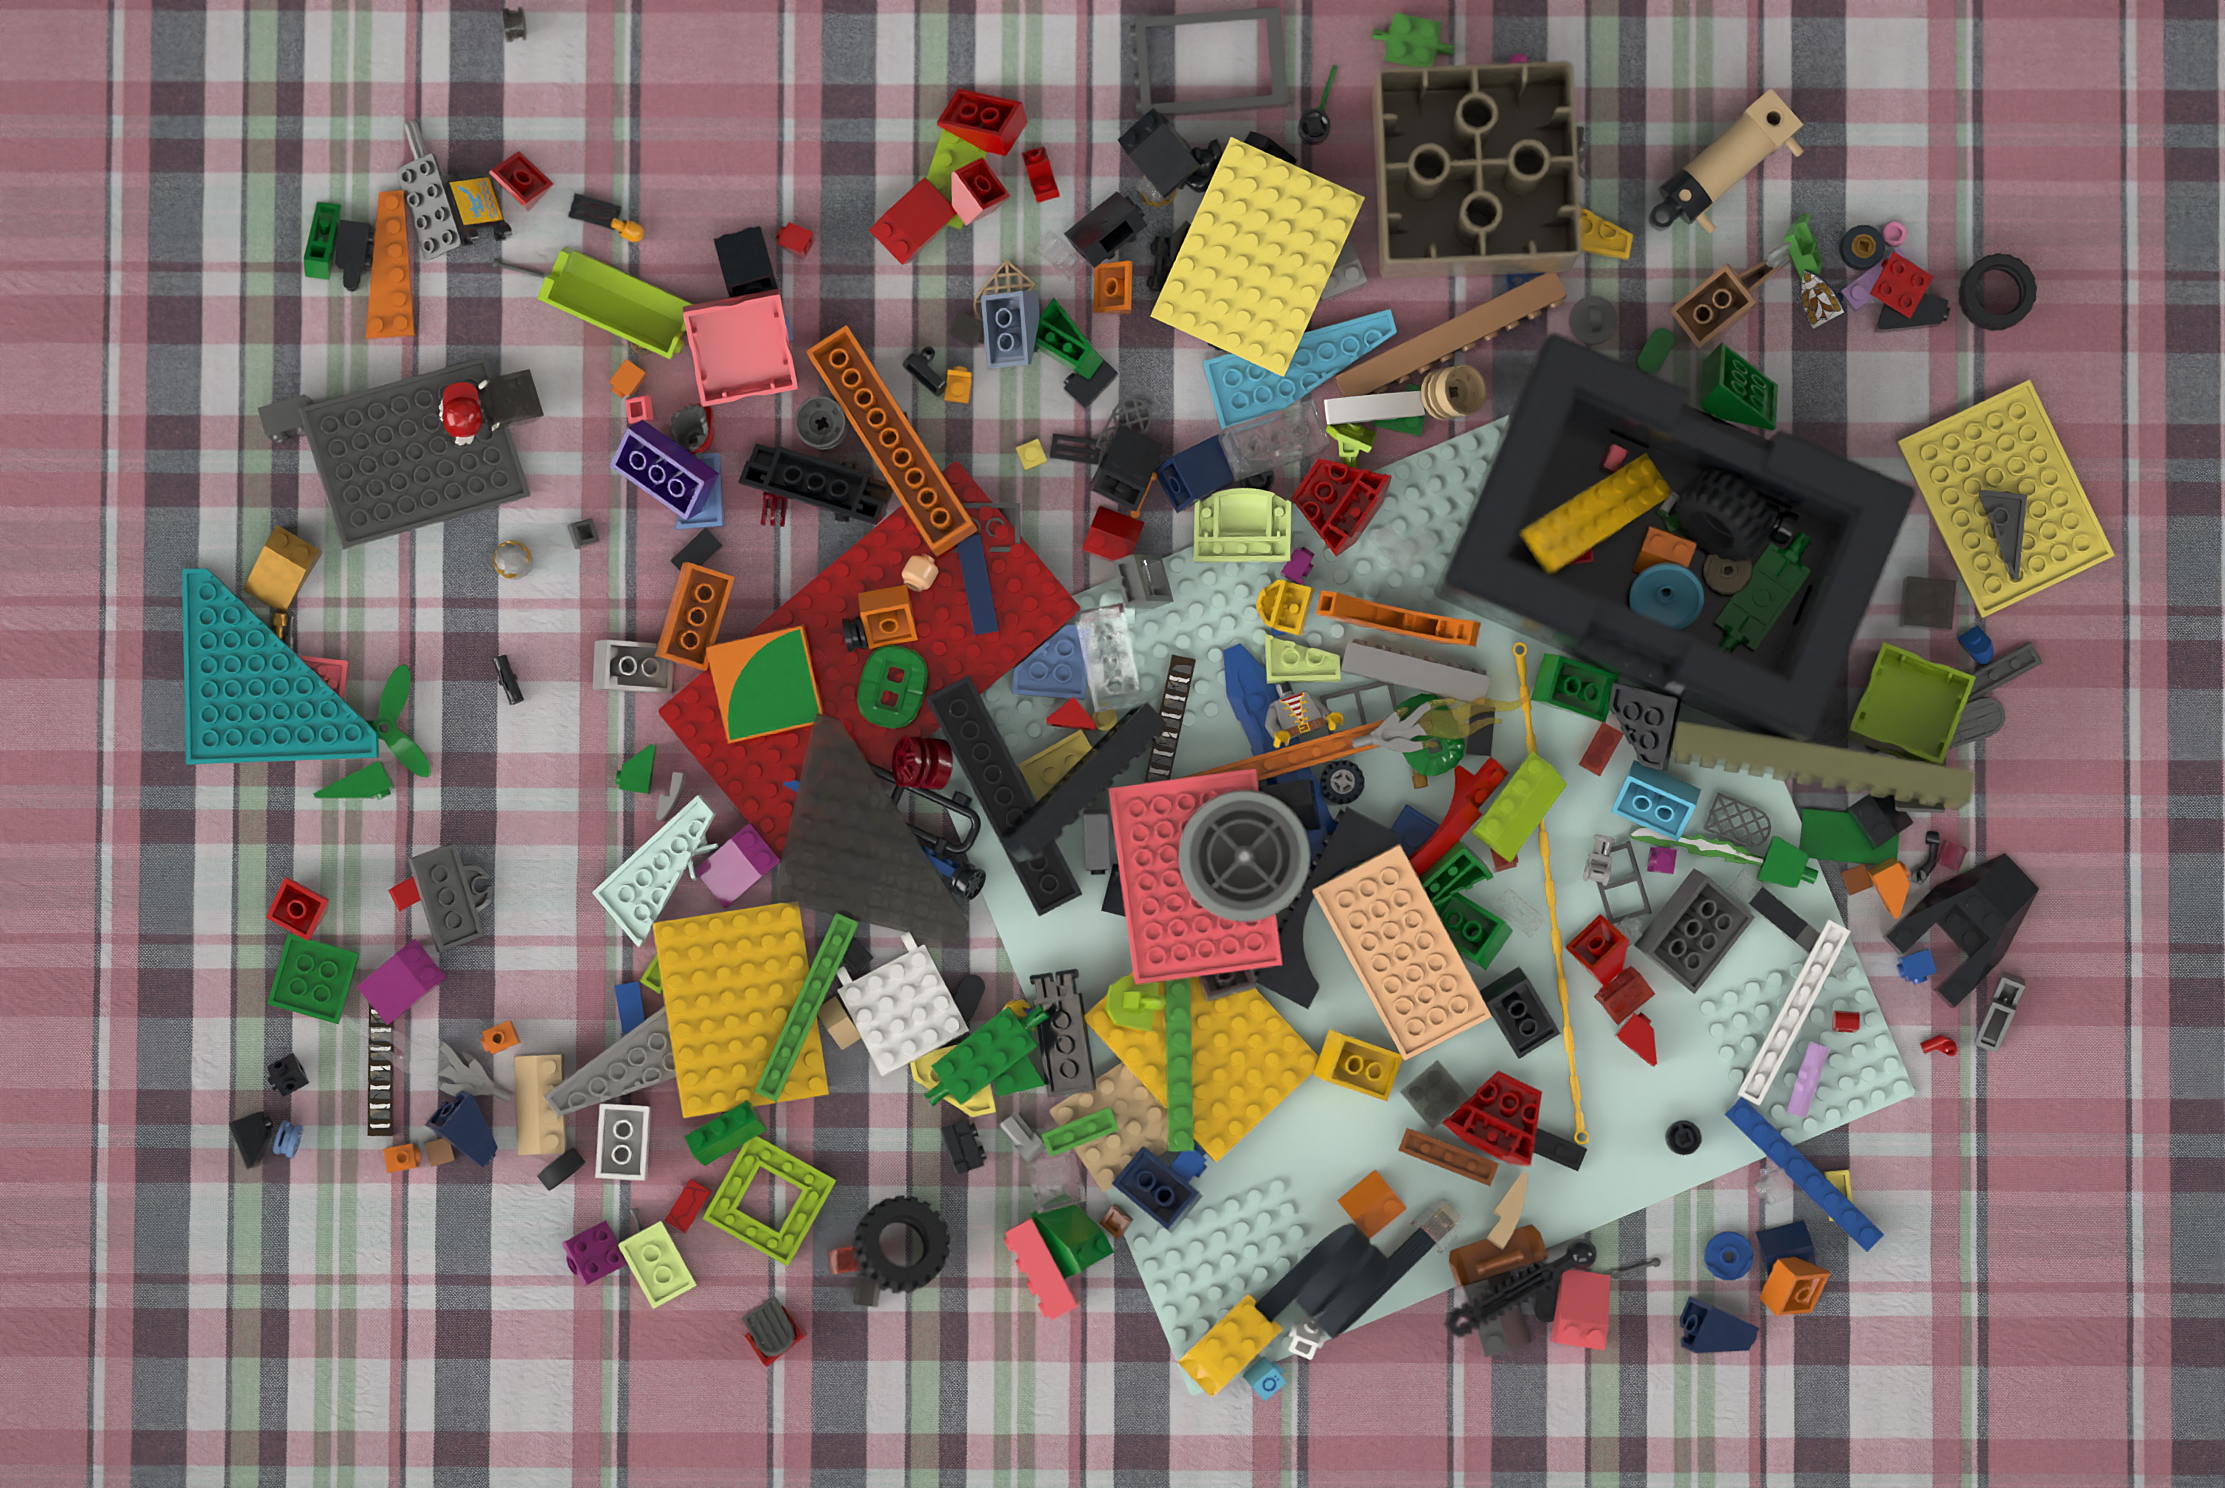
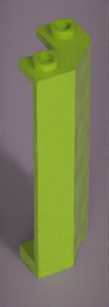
M568 246L560 250L553 270L545 277L537 299L668 359H671L676 354L679 355L685 344L683 340L687 334L683 307L694 305L689 301Z

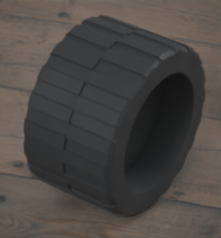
M1995 253L1978 260L1966 271L1958 288V301L1964 316L1966 315L1972 324L1974 323L1977 327L1987 329L1988 331H2001L2016 325L2031 311L2037 297V285L2034 274H2032L2028 265H2025L2021 259L2015 258L2010 254ZM2000 270L2006 272L2016 281L2020 298L2012 311L1996 315L1986 311L1979 304L1975 295V286L1981 275L1988 271Z

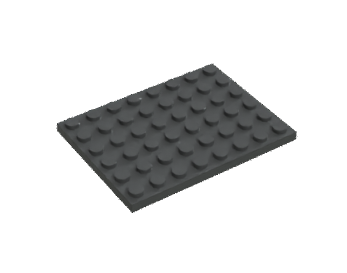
M487 357L299 408L300 417L343 550L531 496ZM458 382L470 383L477 389L479 400L481 401V409L484 411L482 413V426L470 444L465 443L464 445L455 443L456 438L445 430L439 415V406L443 399V392L447 386Z

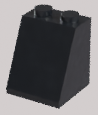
M760 226L748 227L743 231L724 234L713 239L730 298L779 289Z

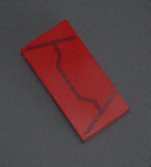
M690 1179L664 1221L686 1233L712 1191Z

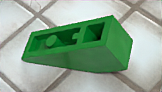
M318 201L316 203L303 259L305 277L330 279L335 256L341 204Z
M377 761L313 794L317 799H374L377 797L378 800H381L391 795L390 790L394 789L395 786L383 762Z

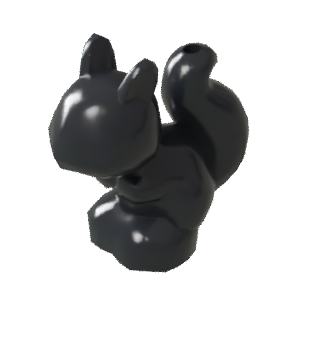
M1182 138L1201 166L1177 188L1183 190L1184 186L1187 185L1194 192L1205 193L1223 155L1219 141L1217 139L1210 141L1206 149H1200L1199 147L1191 149L1187 141Z

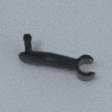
M1926 832L1925 844L1930 845L1927 861L1912 873V880L1918 885H1921L1936 867L1938 847L1940 845L1938 832Z

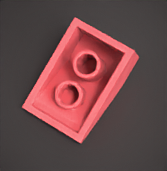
M1569 1269L1560 1275L1550 1341L1605 1351L1609 1325L1610 1275Z

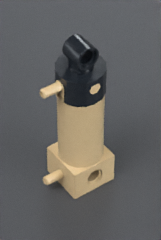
M1770 88L1745 110L1738 121L1683 169L1678 170L1659 187V192L1664 201L1656 205L1649 215L1651 227L1657 231H1665L1680 217L1687 224H1692L1697 220L1708 233L1713 232L1716 227L1704 213L1713 206L1717 199L1770 153L1774 154L1784 144L1796 157L1803 153V149L1792 138L1801 129L1803 123ZM1767 118H1772L1776 125L1768 123ZM1656 213H1666L1668 221L1666 223L1658 222Z

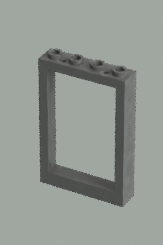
M1280 7L1135 18V25H1130L1131 40H1136L1137 48L1132 49L1133 64H1138V73H1134L1135 88H1140V97L1136 98L1137 112H1142V117L1152 108H1155L1165 117L1287 108L1288 97ZM1267 19L1272 95L1151 104L1145 28Z

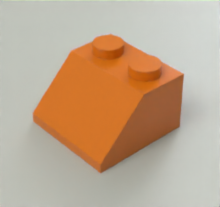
M1649 525L1632 571L1640 574L1648 567L1660 563H1674L1688 568L1697 543L1696 541Z
M907 584L858 593L860 614L869 649L918 640Z
M1892 857L1867 870V873L1888 913L1894 919L1900 917L1910 886L1907 878L1911 875L1901 860L1897 861Z
M1376 1170L1372 1171L1337 1200L1369 1239L1407 1210L1406 1206Z
M1796 1257L1777 1259L1767 1282L1764 1284V1289L1759 1299L1776 1316L1812 1313L1831 1273L1826 1269Z

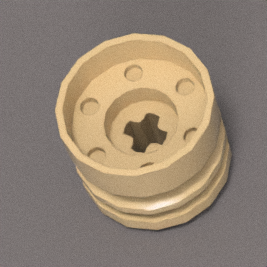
M1461 364L1430 372L1424 378L1421 386V399L1427 412L1436 419L1448 420L1477 413L1483 407L1486 399V385L1480 372L1471 365Z

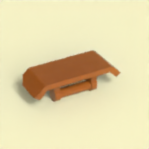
M1530 1224L1515 1229L1503 1250L1488 1239L1451 1250L1449 1265L1456 1286L1461 1287L1547 1259L1548 1254L1541 1233Z

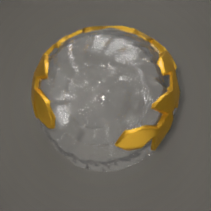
M1145 175L1139 179L1136 186L1139 199L1150 207L1168 206L1177 195L1176 188L1166 198H1163Z

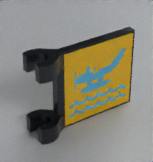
M490 176L448 181L446 183L461 227L460 238L463 246L473 245V241L479 240V234L476 229L494 227V238L497 242L504 241L506 236L512 235L510 225L503 218Z

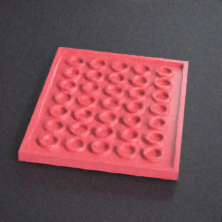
M1256 769L1109 788L1135 985L1282 965L1275 914L1261 920L1247 922L1219 917L1206 910L1194 899L1183 881L1179 867L1180 840L1192 815L1203 804L1218 795L1238 790L1259 792Z

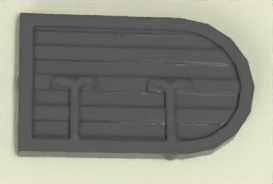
M1989 697L1977 698L1966 702L1949 749L1997 733L2005 721V711L2002 705Z
M773 1297L742 1317L757 1348L763 1354L777 1356L784 1353L792 1345L795 1336L794 1329L776 1297Z

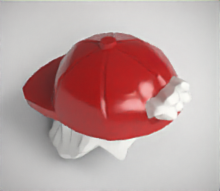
M466 382L453 383L447 386L443 392V399L439 406L440 420L443 421L445 430L456 438L455 443L458 445L470 444L482 426V413L484 411L481 409V401L479 400L477 389L472 384Z

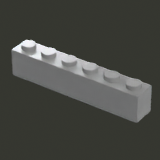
M1354 638L1352 642L1348 641L1346 644L1340 672L1484 706L1491 676L1486 675L1487 671L1472 668L1470 672L1462 670L1463 665L1448 662V666L1438 664L1439 659L1425 656L1424 660L1414 658L1415 653L1401 650L1400 654L1390 652L1391 647L1377 644L1376 648L1367 646L1366 641Z

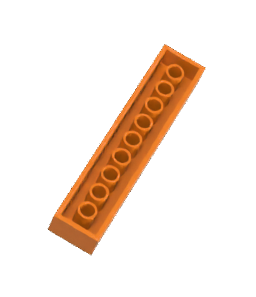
M847 325L806 351L807 355L933 553L939 556L978 531Z

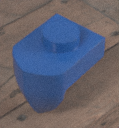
M1978 625L1957 638L1959 644L1975 662L1983 665L1990 663L1994 653V646L1991 639Z

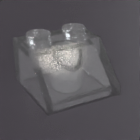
M1075 1153L1027 1166L1038 1213L1086 1201L1083 1177Z

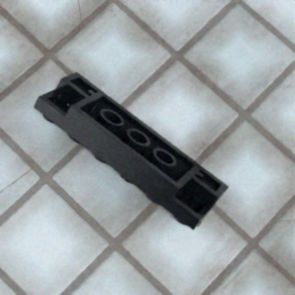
M757 443L754 446L749 461H746L738 481L742 485L878 525L887 514L886 509L894 491L889 483L871 478L870 473L780 446L774 449Z

